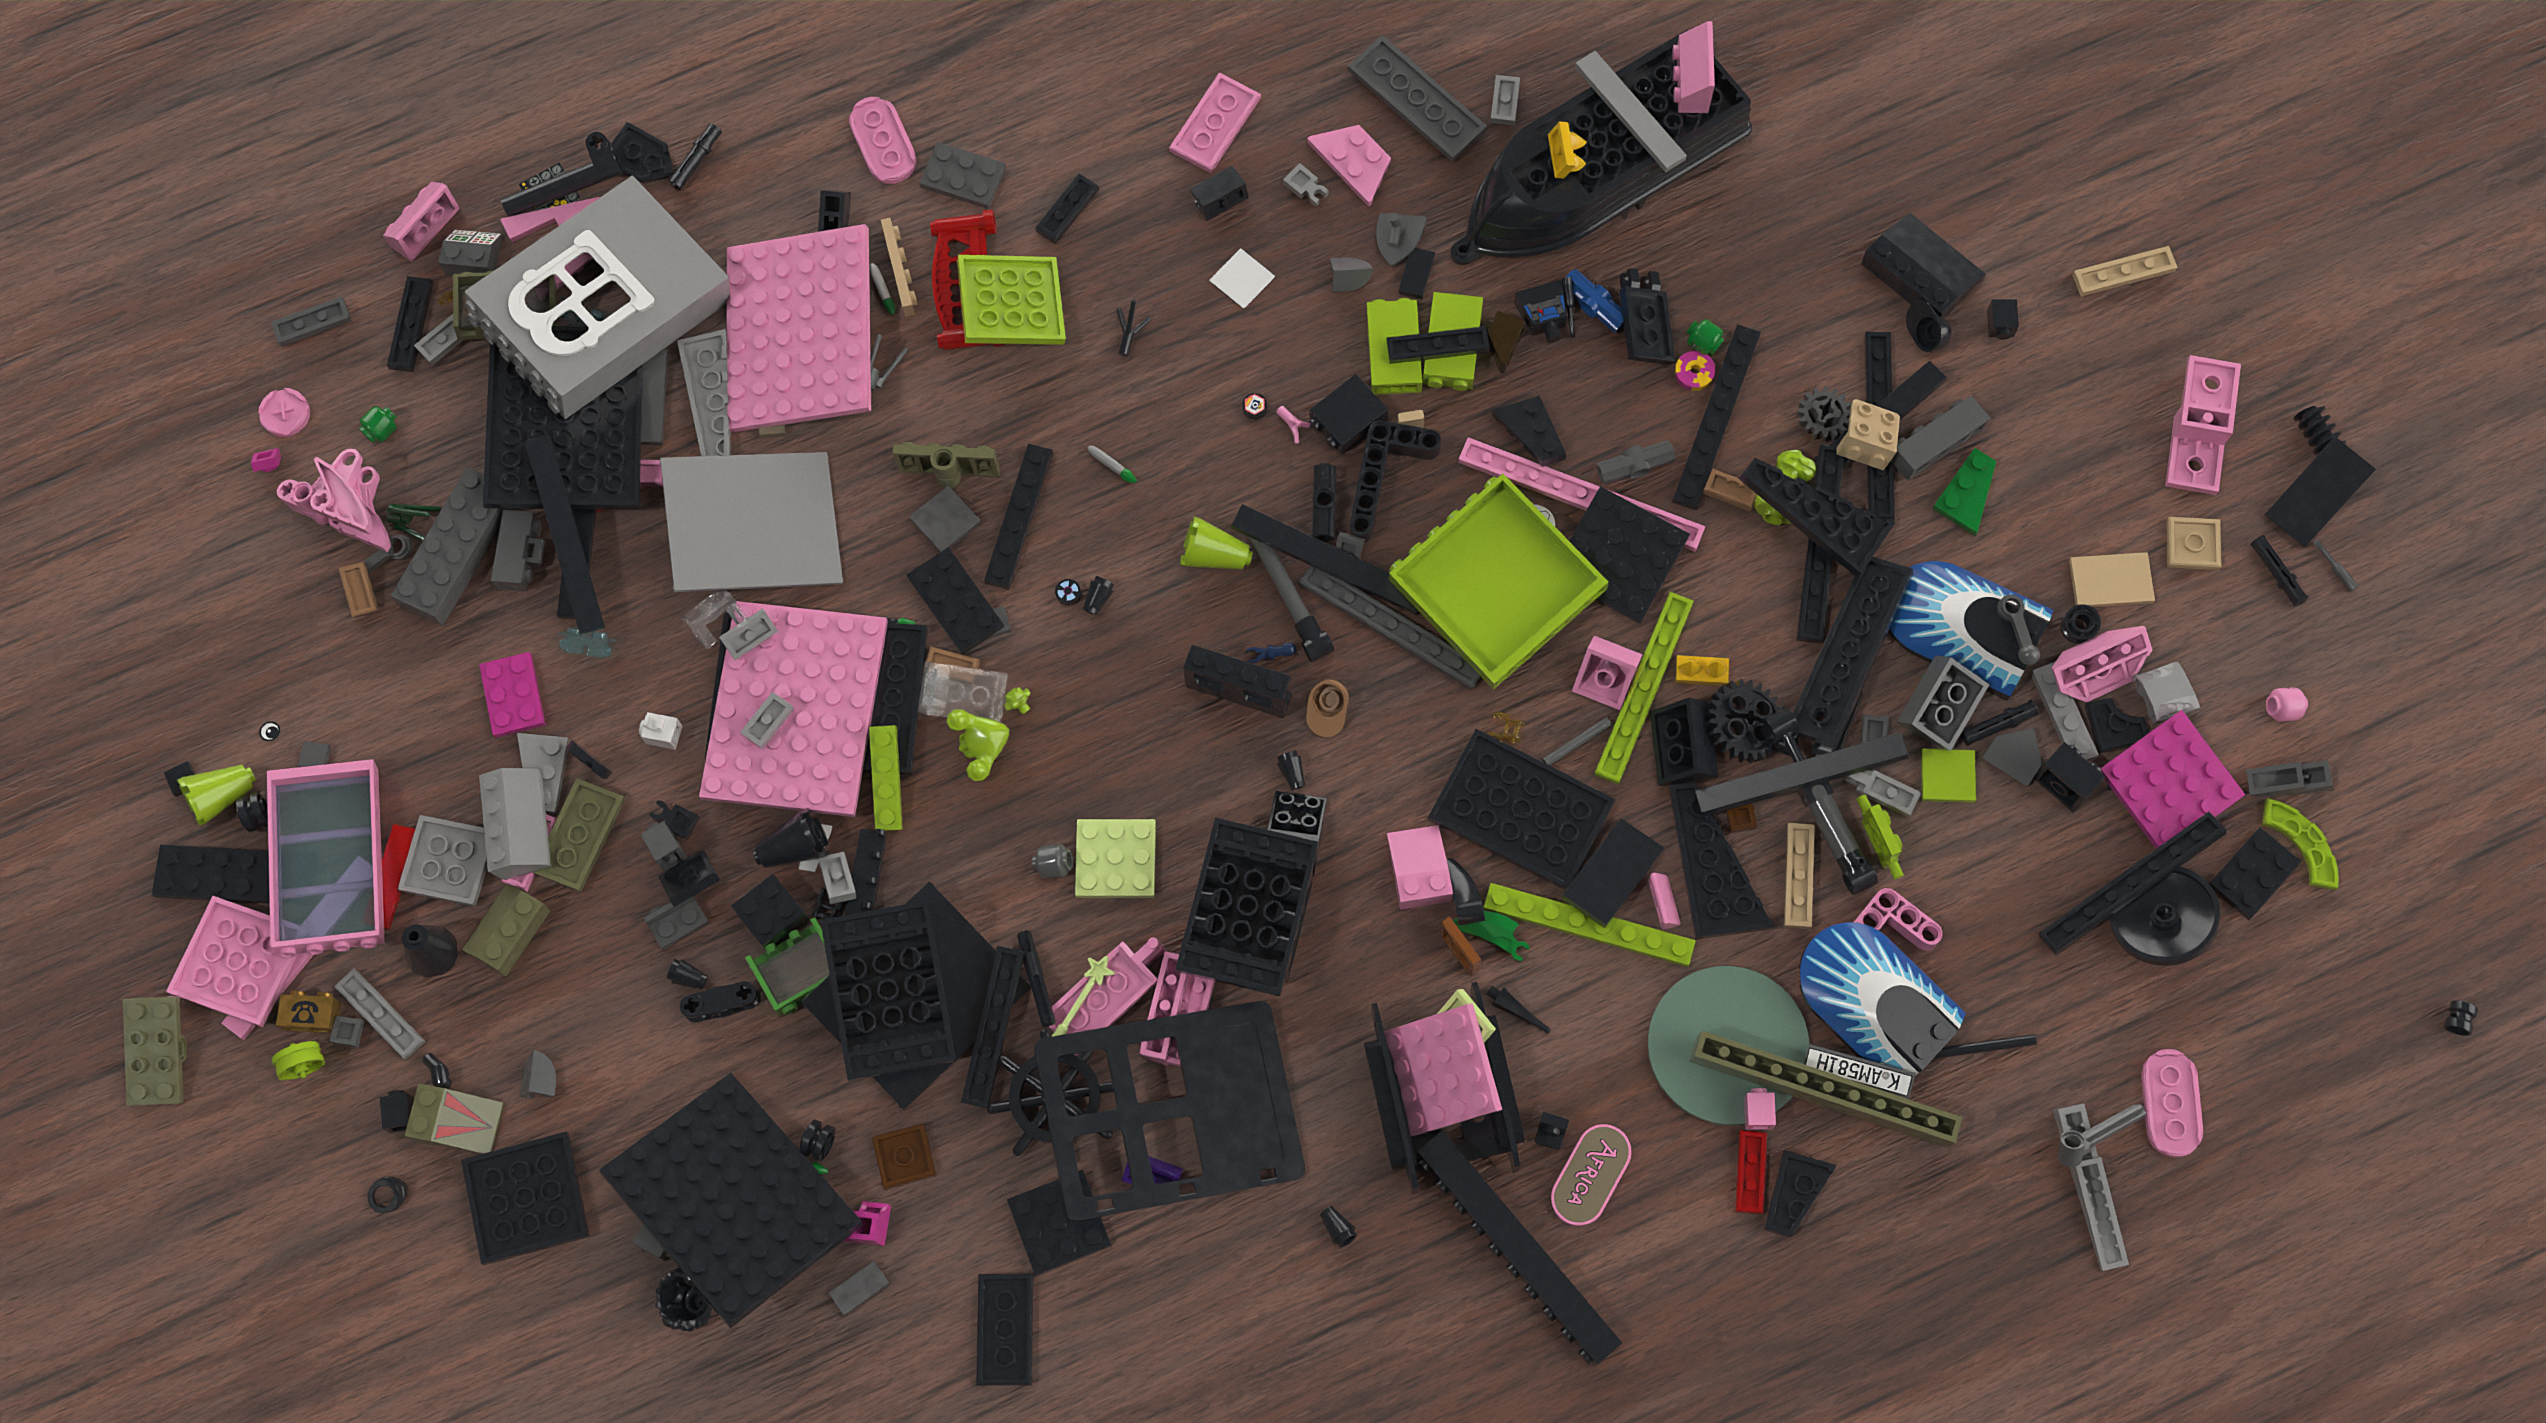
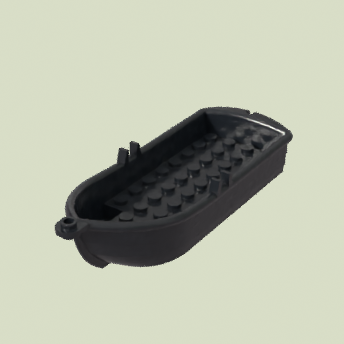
M1679 35L1675 36L1618 70L1615 74L1687 155L1684 162L1665 172L1596 91L1590 87L1528 124L1511 138L1495 160L1491 170L1485 176L1476 193L1470 210L1467 236L1453 244L1450 251L1451 259L1459 265H1466L1481 255L1513 258L1544 254L1581 240L1619 215L1623 219L1627 218L1628 209L1636 206L1638 210L1642 209L1649 196L1748 137L1752 132V124L1749 120L1751 99L1714 57L1715 86L1708 113H1678V103H1674V88L1677 87V81H1673V68L1677 66V60L1672 59L1673 45L1678 44ZM1559 121L1568 122L1569 131L1586 141L1583 147L1573 150V153L1582 158L1586 165L1581 170L1570 172L1564 179L1555 178L1548 134Z

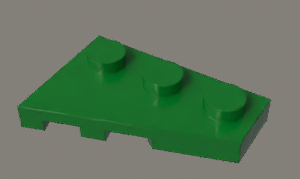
M1974 448L1932 509L1976 536L1996 460Z

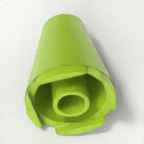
M1194 516L1185 538L1183 547L1186 552L1185 555L1181 554L1180 565L1184 567L1243 570L1244 565H1250L1253 551H1249V545Z
M243 765L177 779L189 808L196 815L195 819L199 826L209 822L236 802L238 798L254 788L252 783L256 781L250 767L245 769Z

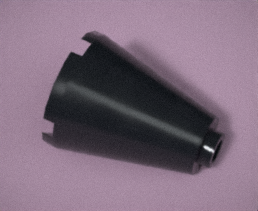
M805 808L755 844L753 857L758 865L762 864L764 868L828 856L829 851H825L824 848L829 845L828 839L818 817L813 819L810 816V813L813 812L810 808Z
M415 924L407 927L402 934L406 962L416 974L423 977L440 976L454 966L458 958L457 941L446 928L436 925Z

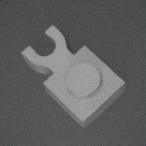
M1300 163L1283 179V184L1301 199L1307 195L1311 204L1315 207L1319 205V199L1315 197L1316 194H1322L1325 198L1329 195V190L1324 186L1316 185L1318 178Z

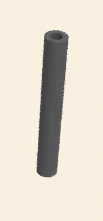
M1605 717L1542 758L1543 763L1550 766L1610 727V720Z

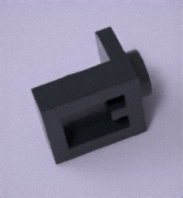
M1543 1111L1535 1143L1560 1150L1569 1119Z

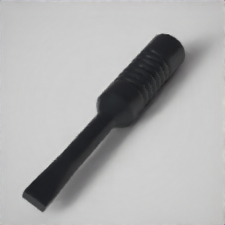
M1564 277L1561 279L1568 312L1570 337H1575L1572 311L1574 306L1572 278Z

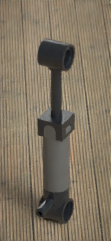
M1785 708L1764 718L1763 725L1769 738L1773 742L1783 740L1794 763L1805 760L1792 734L1799 731V726L1791 710ZM1829 782L1798 790L1797 792L1804 806L1809 807L1834 855L1849 892L1852 895H1856L1878 884L1875 870L1864 858L1832 796L1834 791Z

